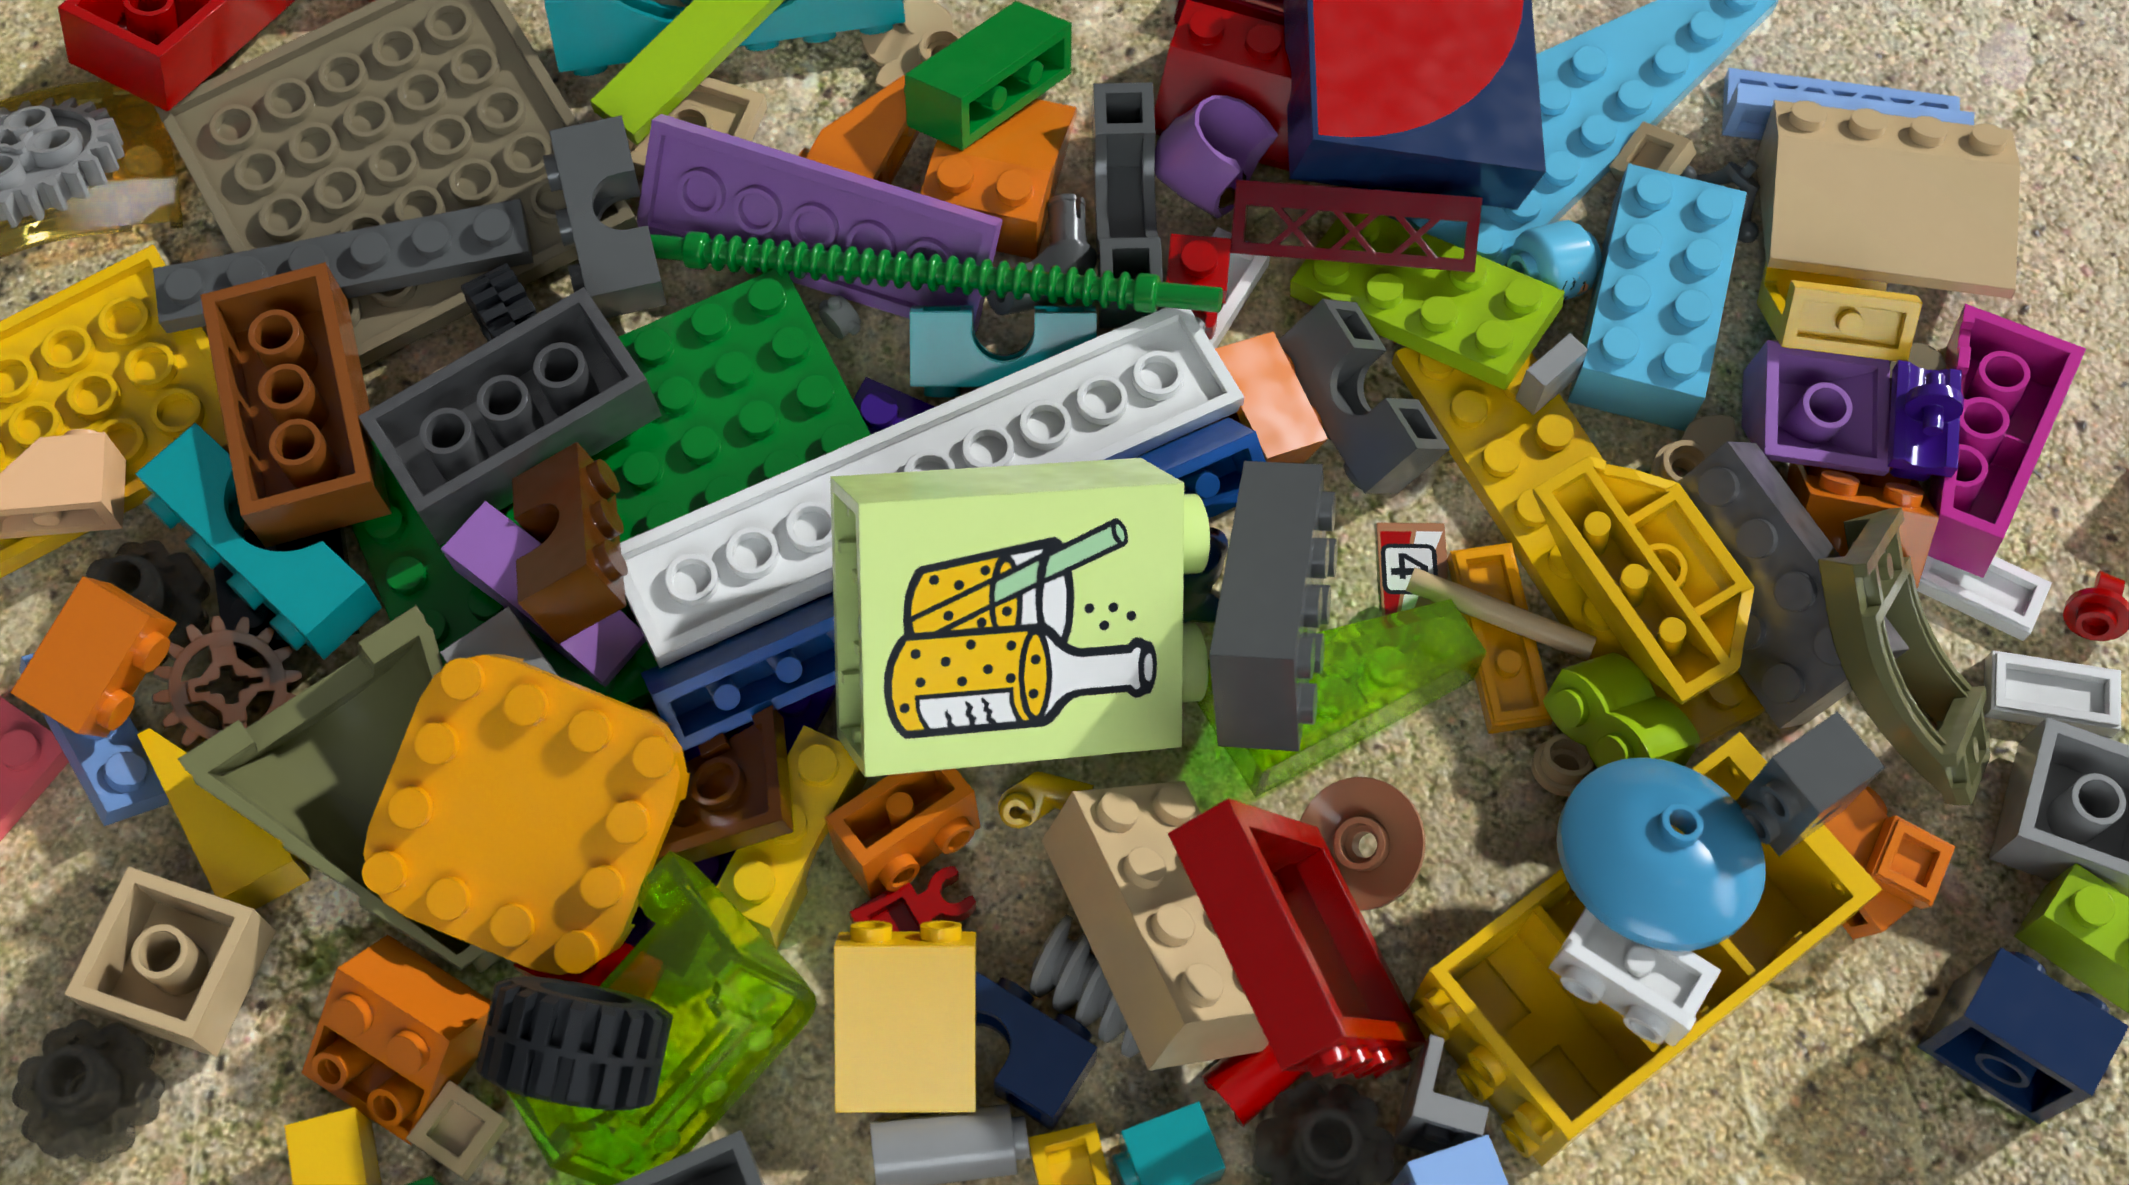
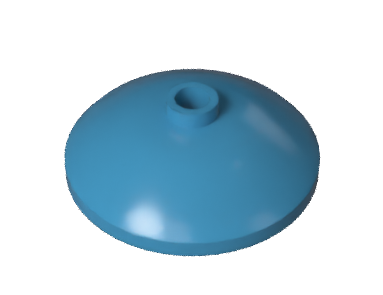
M1629 758L1601 766L1589 773L1574 788L1559 817L1557 827L1558 855L1565 877L1574 893L1584 906L1607 927L1623 937L1648 947L1670 951H1691L1707 948L1726 940L1735 934L1755 911L1761 899L1766 878V865L1761 841L1751 822L1742 813L1741 806L1711 779L1693 769L1674 762L1654 758ZM1671 825L1680 829L1684 834L1676 832Z

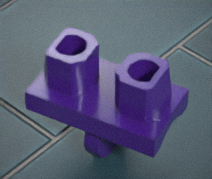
M1898 360L1892 369L1887 467H1890V474L1894 477L1923 482L1928 480L1931 474L1952 478L1957 471L1960 415H1962L1964 408V397L1961 393L1962 370L1951 368L1927 370L1902 360Z

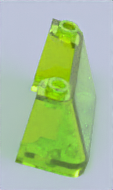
M669 851L646 876L640 885L637 898L644 914L656 924L600 985V987L622 991L651 1000L673 1015L654 1103L633 1110H599L547 1102L507 1091L548 1166L596 1185H616L691 1152L807 1025L814 1015L817 1005L814 992L795 968L694 863L672 851Z

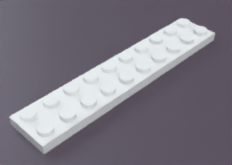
M1164 308L621 542V554L628 568V574L624 576L625 598L659 668H662L833 592L830 476L1135 458L1238 412L1240 406L1244 403L1245 397L1192 311Z

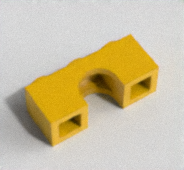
M803 726L787 755L794 832L737 849L709 899L718 923L778 950L808 893L806 881L811 864L821 843L829 833L825 817L859 795L868 779L860 771L840 741L807 726Z

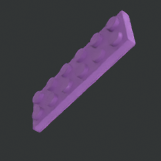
M660 114L652 119L636 221L638 227L648 225L650 234L685 237L690 231L707 232L712 240L717 234H723L727 242L733 236L738 235L744 243H746L748 238L755 237L760 245H762L765 239L771 238L775 241L777 247L783 240H788L793 248L799 242L804 241L810 250L816 243H821L826 251L832 245L837 244L843 253L850 246H854L859 254H862L864 249L870 247L874 250L876 256L882 250L888 249L892 257H895L899 251H905L909 259H912L916 253L921 252L927 261L934 254H939L942 262H946L950 256L954 255L958 258L960 264H963L966 258L972 257L976 265H981L982 261L987 258L993 263L1003 219ZM793 271L789 274L793 283L835 296L839 295L847 300L908 319L912 305L973 306L975 333L978 331L985 297L979 294L978 289H974L970 295H965L961 287H957L954 293L948 294L942 285L936 292H931L927 284H923L920 290L915 291L909 282L906 283L904 288L898 289L893 281H890L886 287H880L877 280L873 279L870 285L865 286L861 283L859 277L856 278L854 283L847 284L843 276H840L838 281L832 283L828 280L826 274L818 281H814L810 273H807L803 279H797Z

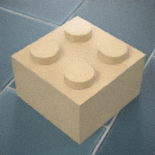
M128 866L64 995L93 1015L218 1057L276 930L253 908Z

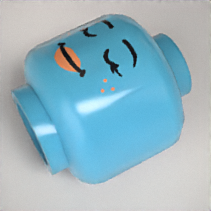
M1563 220L1523 231L1514 241L1507 267L1565 291L1564 300L1583 295L1593 286L1601 267L1602 256L1598 242L1590 232L1571 220Z

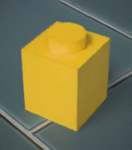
M355 1107L284 1125L293 1185H382L372 1121Z

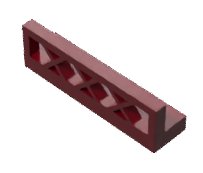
M1236 180L1230 253L1475 272L1483 199L1480 197ZM1248 206L1273 208L1288 225V228L1269 244L1245 242ZM1284 209L1308 211L1294 222ZM1318 211L1334 212L1350 231L1331 248L1315 247L1300 229ZM1344 213L1368 216L1355 227ZM1379 216L1395 217L1411 235L1392 253L1376 252L1360 233ZM1406 218L1430 219V221L1416 232ZM1441 220L1467 222L1464 259L1437 257L1421 237ZM1294 233L1304 246L1280 244ZM1355 237L1366 251L1343 250L1341 248ZM1416 242L1427 256L1402 253Z

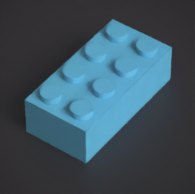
M1628 163L1612 203L1601 251V267L1595 278L1581 343L1588 351L1576 379L1572 381L1567 402L1681 431L1687 429L1688 425L1693 422L1706 397L1747 192Z

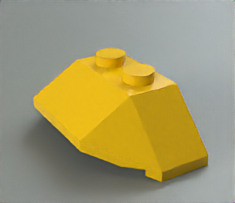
M1588 455L1533 488V495L1565 565L1631 660L1649 679L1679 704L1683 705L1739 671L1755 587L1678 482L1639 470L1606 464V460Z

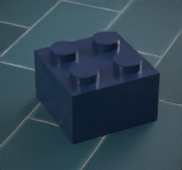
M2000 947L1952 983L1917 1048L2040 1124L2093 1096L2129 1026L2110 1015L2108 1006L2100 999L2086 992L2072 991L2047 976L2045 968L2035 959L2023 953L2008 952Z

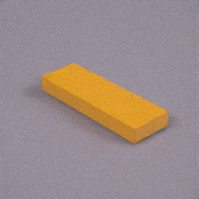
M1512 542L1450 551L1447 562L1452 582L1528 610ZM1459 612L1488 734L1551 725L1553 720L1543 702L1548 693V687L1536 641Z

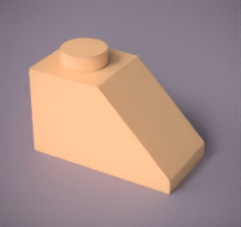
M74 429L67 431L62 436L39 437L0 473V539L123 529L126 459L105 432H96L89 429Z

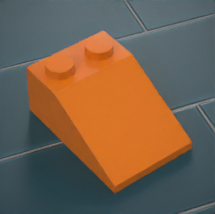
M1035 99L964 150L937 140L920 194L1003 219L996 251L1035 259L1038 256L1048 220L1047 203L1055 195L1077 115V107Z

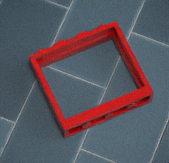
M1227 798L1167 833L1282 1071L1310 1072L1313 1078L1331 1072L1335 1079L1353 1073L1355 1079L1373 1074L1377 1080L1394 1070H1402L1413 1062L1408 1052L1423 1045L1426 1040L1318 827Z

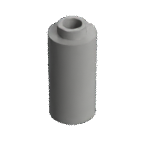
M1009 1104L976 1108V1112H940L870 1122L876 1185H940L1016 1175V1160L1030 1158L1025 1116L1011 1118Z

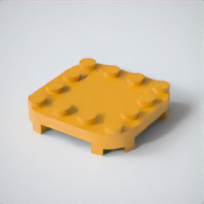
M483 654L453 659L445 664L443 669L434 675L418 701L368 826L363 851L365 860L362 868L363 881L371 891L380 896L385 904L411 920L532 970L556 975L582 973L619 949L635 926L631 922L680 800L686 799L691 772H687L682 746L669 729L670 724L650 710L642 711L527 664L523 662L522 658L501 654Z

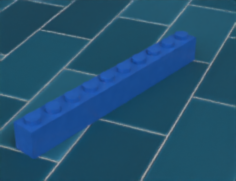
M1229 417L1136 457L1146 460L1184 482V494L1199 495L1204 503L1208 519L1236 507L1244 461L1266 462L1256 431ZM833 592L662 668L656 666L641 673L660 718L670 724L669 729L682 746L683 751L704 743L720 733L724 734L753 721L752 716L771 705L778 710L836 684Z

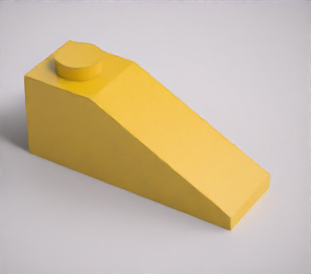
M150 728L137 734L215 896L256 910L311 880L302 860L285 850L283 842L195 784L192 775L184 769L178 760L187 752Z

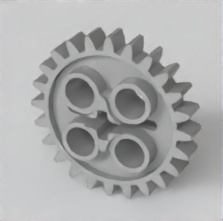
M53 97L47 98L40 106H32L29 100L24 101L18 110L9 112L5 107H0V221L7 220L11 228L18 226L25 216L32 215L37 221L43 220L45 210L54 207L57 210L66 211L68 210L67 200L72 197L87 199L91 197L87 189L88 186H101L108 183L104 173L118 171L120 167L117 159L124 157L125 153L121 146L124 143L113 117L110 118L106 108L96 109L92 101L78 106L75 98H69L57 106Z

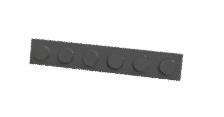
M519 198L153 268L159 323L166 333L206 326L201 294L326 262L347 299L488 272L505 263L509 267L534 262L526 214Z

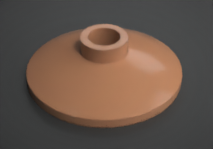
M1352 777L1339 780L1320 791L1311 800L1302 814L1301 822L1318 827L1360 911L1374 910L1394 902L1410 888L1417 878L1425 855L1423 823L1410 799L1393 785L1369 777ZM1371 833L1376 838L1377 848L1372 856L1364 858L1359 851V842L1364 835Z

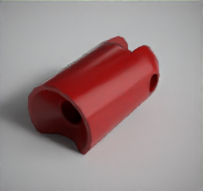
M1268 1044L1261 1052L1221 1058L1200 1077L1208 1089L1216 1091L1234 1112L1237 1123L1244 1127L1304 1075L1305 1072L1282 1071Z

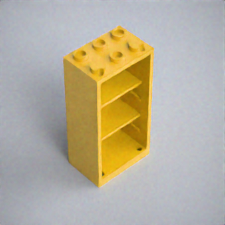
M1739 732L1692 769L1718 784L1736 801L1767 764V761ZM1671 825L1676 832L1684 834L1680 829ZM1825 825L1780 857L1769 844L1761 843L1765 858L1766 878L1764 890L1755 911L1746 923L1726 940L1707 948L1691 950L1721 969V972L1695 1014L1696 1021L1690 1032L1674 1047L1664 1041L1661 1044L1652 1043L1636 1035L1625 1025L1623 1021L1625 1016L1601 1001L1590 1003L1578 998L1562 985L1560 981L1562 976L1549 969L1550 964L1585 909L1584 904L1572 890L1562 868L1433 966L1426 974L1409 1003L1415 1010V1013L1412 1015L1426 1040L1430 1034L1444 1038L1443 1046L1459 1065L1456 1073L1461 1083L1476 1100L1484 1102L1487 1099L1505 1121L1501 1124V1129L1514 1149L1525 1158L1533 1155L1542 1167L1838 930L1883 890Z

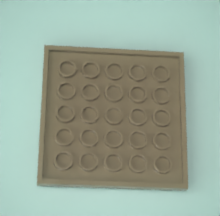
M376 0L198 85L169 112L154 106L233 253L520 198L526 214L534 263L510 267L519 283L521 282L522 286H525L578 259L575 244L565 247L563 245L555 210L567 207L563 190L551 192L543 155L554 153L549 130L578 125L579 123L504 0ZM626 200L615 202L609 206L600 219V222L617 230L638 227L636 217ZM487 272L348 298L347 301L361 368L472 313L461 290V285Z

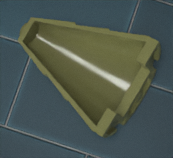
M414 606L358 642L359 655L249 727L245 728L240 720H237L178 758L184 769L192 775L195 784L283 842L285 850L359 897V906L458 970L462 971L473 964L481 974L503 959V957L403 916L385 904L377 893L371 891L365 885L362 878V868L365 863L363 851L369 823L418 701L434 675L443 669L433 629L426 623L418 607Z

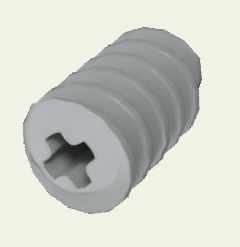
M1066 914L1050 933L1032 965L1033 975L1030 983V993L1041 998L1056 988L1052 1001L1055 1010L1063 1013L1078 1003L1075 1020L1085 1028L1101 1017L1098 1038L1105 1043H1109L1125 1032L1121 1045V1054L1127 1058H1132L1140 1052L1095 955L1091 953L1092 948L1085 933L1074 941L1068 938L1073 918Z

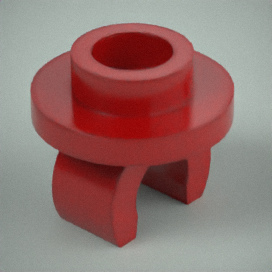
M2099 571L2096 575L2094 588L2079 590L2067 599L2063 611V618L2067 627L2078 636L2093 641H2109L2124 635L2129 630V602L2122 596L2125 580Z

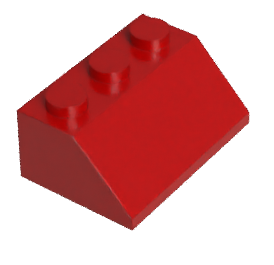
M1186 0L1169 47L1154 108L1155 135L1160 136L1175 118L1187 113L1202 100L1211 96L1227 95L1243 100L1257 109L1278 134L1258 163L1289 171L1287 105L1291 93L1292 76L1288 55L1285 50L1284 25Z

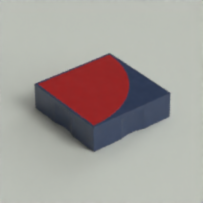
M1283 0L1285 50L1288 55L1292 76L1291 93L1287 105L1290 179L1360 189L1393 188L1425 194L1480 197L1483 199L1482 205L1515 210L1520 207L1546 172L1532 0Z

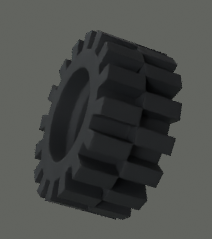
M507 263L461 285L466 302L488 342L537 314L532 301L527 297L521 282L519 283L515 273Z

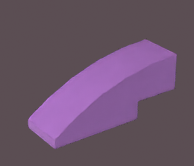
M485 501L441 548L447 560L457 573L502 605L504 609L509 606L528 631L606 687L646 642L641 629L619 610L558 644L518 604L516 559L536 549L541 543Z

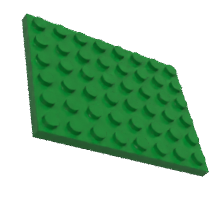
M773 269L618 337L647 379L662 416L593 455L591 458L594 461L597 459L605 461L619 483L620 491L616 494L617 513L624 527L623 533L619 535L621 543L871 434L788 272L786 271L783 276H779L777 270ZM379 451L392 514L353 524L352 528L390 622L414 606H417L423 614L426 623L433 629L444 667L447 662L441 655V651L504 610V608L453 569L441 550L447 542L439 546ZM513 503L500 510L502 514L520 526L514 519ZM626 600V607L620 611L639 627ZM528 631L559 677L637 709L653 702L641 675L642 672L658 666L647 641L610 683L604 687Z

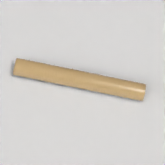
M1416 567L1406 589L1407 592L1586 661L1589 659L1597 637Z

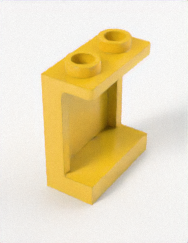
M1765 263L1756 304L1781 347L1890 361H1908L1923 302L1917 295L1887 292L1888 283L1770 268Z
M861 921L852 923L850 925V932L838 933L834 944L835 1113L976 1112V932L962 931V924L955 921L924 922L920 924V931L892 932V924L889 922Z

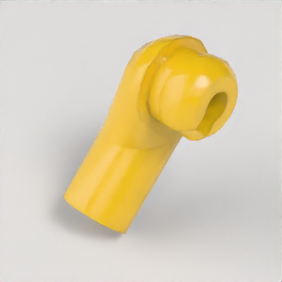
M1033 772L1008 788L1001 795L998 801V812L1006 826L1021 829L1032 825L1054 809L1061 810L1073 791L1093 790L1094 785L1045 772Z

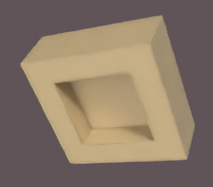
M1643 121L1609 167L1615 180L1620 182L1628 163L1680 176L1697 153L1691 139Z
M449 1080L406 1139L467 1182L510 1123L503 1116Z

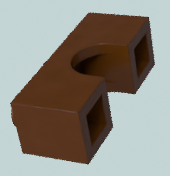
M575 442L512 479L514 519L527 533L541 543L536 549L516 559L518 604L558 644L626 607L624 576L628 574V568L621 554L619 535L623 533L624 527L617 513L616 494L620 491L619 483L605 461L602 459L594 461L580 444Z

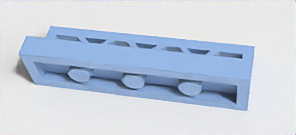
M1729 68L1724 78L1723 136L1761 140L1774 100L1794 103L1798 101H1811L1825 107L1849 110L1867 108L1888 115L1912 118L1930 116L1943 122L1974 125V112L1960 111V97L1735 68Z

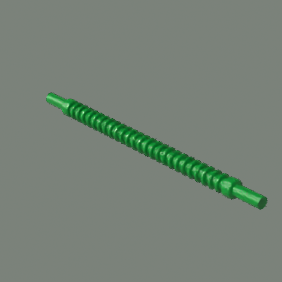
M690 231L685 237L650 234L656 259L683 261L688 269L705 270L711 264L715 271H721L727 265L732 273H736L743 266L745 272L750 275L754 274L758 268H760L762 274L776 269L779 276H783L786 271L788 274L793 271L797 279H803L807 273H810L814 281L820 280L826 274L828 280L832 283L838 281L840 276H843L847 284L854 283L856 278L859 277L861 283L865 286L870 285L873 279L877 280L880 287H886L890 281H893L898 289L904 288L906 283L909 282L915 291L920 290L923 284H927L931 292L938 291L942 285L948 294L954 293L957 287H961L965 295H970L974 289H978L982 297L988 296L991 290H994L1000 299L1005 298L1008 292H1012L1016 300H1021L1025 294H1030L1033 302H1038L1042 295H1045L1051 304L1056 303L1059 297H1064L1068 305H1073L1076 299H1082L1085 307L1091 306L1094 300H1097L1103 309L1108 308L1111 302H1116L1120 310H1125L1128 304H1133L1135 311L1142 313H1155L1158 307L1219 313L1223 300L1222 287L1161 282L1159 275L1140 273L1136 279H1131L1130 274L1124 271L1119 278H1114L1113 273L1110 270H1106L1101 277H1098L1093 268L1087 269L1084 275H1080L1074 266L1069 268L1067 273H1062L1058 265L1052 266L1050 271L1046 272L1040 263L1035 264L1032 270H1027L1026 264L1019 262L1012 269L1006 260L1001 261L998 267H994L992 261L988 258L984 259L981 265H976L972 257L966 258L964 263L960 264L958 258L954 255L950 256L946 262H942L940 255L934 254L927 261L921 252L916 253L912 259H909L905 251H899L895 257H892L891 252L888 249H884L876 256L874 250L870 247L864 249L862 254H859L854 246L848 247L845 253H843L837 244L832 245L826 251L821 243L814 244L810 250L804 241L799 242L793 248L788 240L781 241L777 247L775 241L771 238L765 239L762 245H760L755 237L748 238L746 243H744L738 235L733 236L727 242L723 234H717L712 240L707 232Z

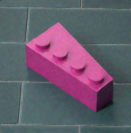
M1964 304L1948 342L1945 357L1947 369L1962 370L1961 393L1964 397V408L1962 415H1960L1958 469L1952 478L1931 474L1928 499L1939 516V520L1929 549V557L1984 578L2004 539L2086 348Z

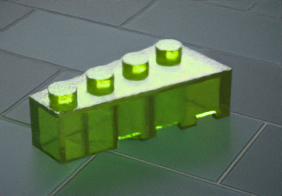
M1452 599L1317 632L1324 634L1322 674L1313 673V678L1309 679V683L1317 684L1316 721L1314 725L1303 724L1299 751L1224 747L1255 798L1474 680L1487 651ZM1209 659L1207 690L1204 698L1201 701H1197V704L1217 735Z

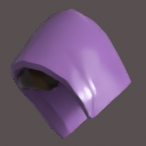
M1227 95L1211 96L1199 102L1187 113L1175 118L1169 127L1161 133L1155 147V175L1180 197L1218 219L1234 208L1236 180H1250L1259 160L1277 138L1278 134L1257 109L1243 100Z

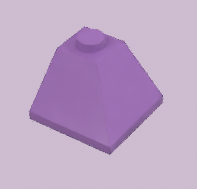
M1767 340L1743 371L1741 427L1749 441L1757 443L1768 460L1878 476H1885L1889 472L1887 461L1890 424V360L1781 347L1778 341Z

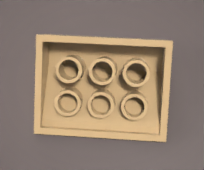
M1774 100L1756 154V163L1759 166L1757 168V177L1760 185L1759 196L1767 267L2012 299L2016 290L2020 162L2012 130L2001 129L1992 124L1967 125L1943 122L1930 116L1912 118L1888 115L1867 108L1849 110L1825 107L1811 101H1798L1794 103Z

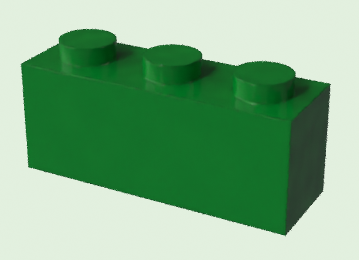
M1019 1L1013 2L905 74L904 94L906 97L907 126L960 150H964L1071 74L1072 23Z

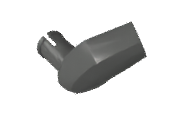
M1059 194L1048 200L1050 245L1034 260L1025 263L1027 270H1032L1037 263L1042 264L1046 272H1049L1054 265H1058L1062 273H1067L1068 269L1074 266L1080 275H1084L1089 268L1095 269L1098 255L1096 250L1087 243L1085 227L1086 201L1083 197L1077 199L1076 194ZM991 290L990 294L986 296L993 311L997 315L1002 316L1033 310L1034 306H1045L1050 303L1045 295H1042L1038 302H1033L1030 294H1025L1023 299L1016 300L1013 293L1008 292L1005 298L1000 299L997 297L996 292Z

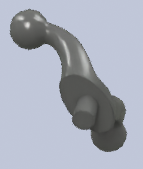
M1749 160L1742 168L1734 162H1729L1725 167L1713 173L1701 175L1696 174L1695 169L1688 165L1680 176L1716 185L1734 182L1739 187V190L1747 192L1738 240L1749 244L1757 239L1759 227L1751 221L1755 197L1760 189L1759 183L1752 177L1759 167L1758 164L1753 160Z

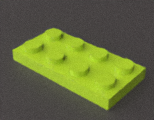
M1344 213L1355 227L1368 216ZM1386 216L1377 217L1360 232L1373 249L1381 253H1392L1411 237L1400 222ZM1337 218L1316 247L1331 248L1350 231ZM1427 233L1421 237L1437 257L1464 259L1463 248ZM1355 237L1341 248L1343 250L1366 251ZM1416 242L1402 253L1427 256ZM1479 255L1476 256L1475 272L1306 259L1290 280L1291 297L1311 306H1315L1322 299L1356 302L1377 335L1503 390H1506L1563 307L1565 293L1561 289Z

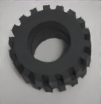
M518 976L497 981L494 985L476 1070L485 1079L502 1089L547 1102L614 1111L633 1110L649 1106L655 1101L673 1015L651 1000L585 983L531 976Z

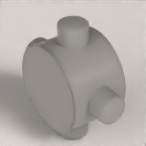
M839 295L832 296L820 303L819 316L834 336L843 339L849 333L852 335L859 333L861 329L860 317L845 298Z

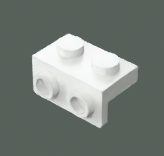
M1586 907L1549 966V969L1562 976L1560 979L1562 985L1578 998L1590 1003H1598L1599 1001L1605 1003L1625 1016L1623 1019L1625 1025L1636 1035L1652 1043L1661 1044L1664 1041L1672 1047L1690 1032L1696 1021L1695 1014L1721 972V969L1692 951H1670L1652 948L1623 937L1598 920Z

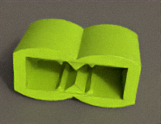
M1614 652L1562 668L1543 700L1553 722L1569 738L1586 746L1597 768L1614 761L1629 758H1654L1685 766L1701 742L1695 727L1688 717L1671 702L1657 697L1650 681L1640 668L1628 658Z

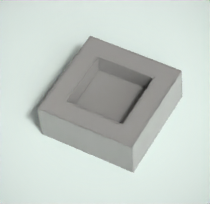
M1569 333L1526 370L1516 400L1532 415L1537 413L1576 379L1588 349Z

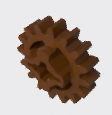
M213 616L209 628L210 633L203 635L198 628L191 624L184 630L189 645L183 648L178 644L170 642L167 655L174 661L173 666H158L153 672L155 678L168 682L167 689L153 694L152 703L159 705L170 704L172 712L162 720L161 725L166 729L181 724L186 729L180 741L181 746L186 748L197 737L206 741L237 720H240L242 725L247 728L246 707L255 696L272 693L270 704L262 717L296 696L286 692L287 685L293 684L302 678L301 671L284 670L282 663L293 651L290 646L279 648L276 651L270 648L268 644L274 634L272 628H266L255 637L248 634L250 627L249 618L242 616L234 630H225L221 617ZM234 645L255 653L264 662L266 667L257 669L250 667L237 658ZM207 648L209 667L200 678L181 682L183 671L188 662L196 654ZM220 671H229L232 681H243L244 684L257 682V684H251L246 689L239 691L235 696L234 704H225L222 694H211L210 691L195 692L205 690L207 686L215 684L219 679ZM201 705L216 715L221 730L207 727L197 721L187 710L186 706Z

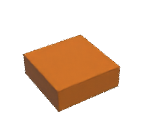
M1894 815L1884 820L1864 870L1884 891L1919 909L1929 908L1934 903L1956 846Z

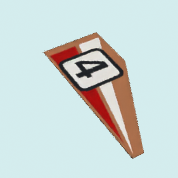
M1376 523L1386 682H1399L1436 602L1406 591L1414 568L1416 567L1448 579L1444 523Z

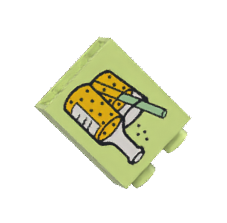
M1142 458L830 476L837 738L865 777L1182 747V703L1197 702L1204 698L1209 674L1207 649L1200 628L1195 623H1183L1184 574H1197L1204 571L1210 551V529L1204 503L1197 494H1184V482Z

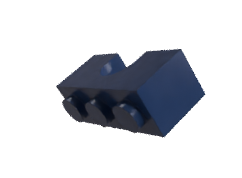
M976 971V1026L988 1027L998 1032L1005 1039L1010 1049L1005 1064L994 1079V1093L997 1097L1053 1131L1096 1063L1098 1047L1089 1042L1092 1034L1082 1024L1067 1015L1058 1013L1055 1019H1052L1031 1006L1034 1002L1033 996L1015 982L1000 977L998 982L994 983Z

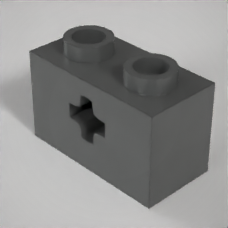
M1837 711L1775 754L1737 798L1736 802L1741 806L1742 813L1755 828L1761 843L1769 844L1780 857L1843 812L1885 766Z

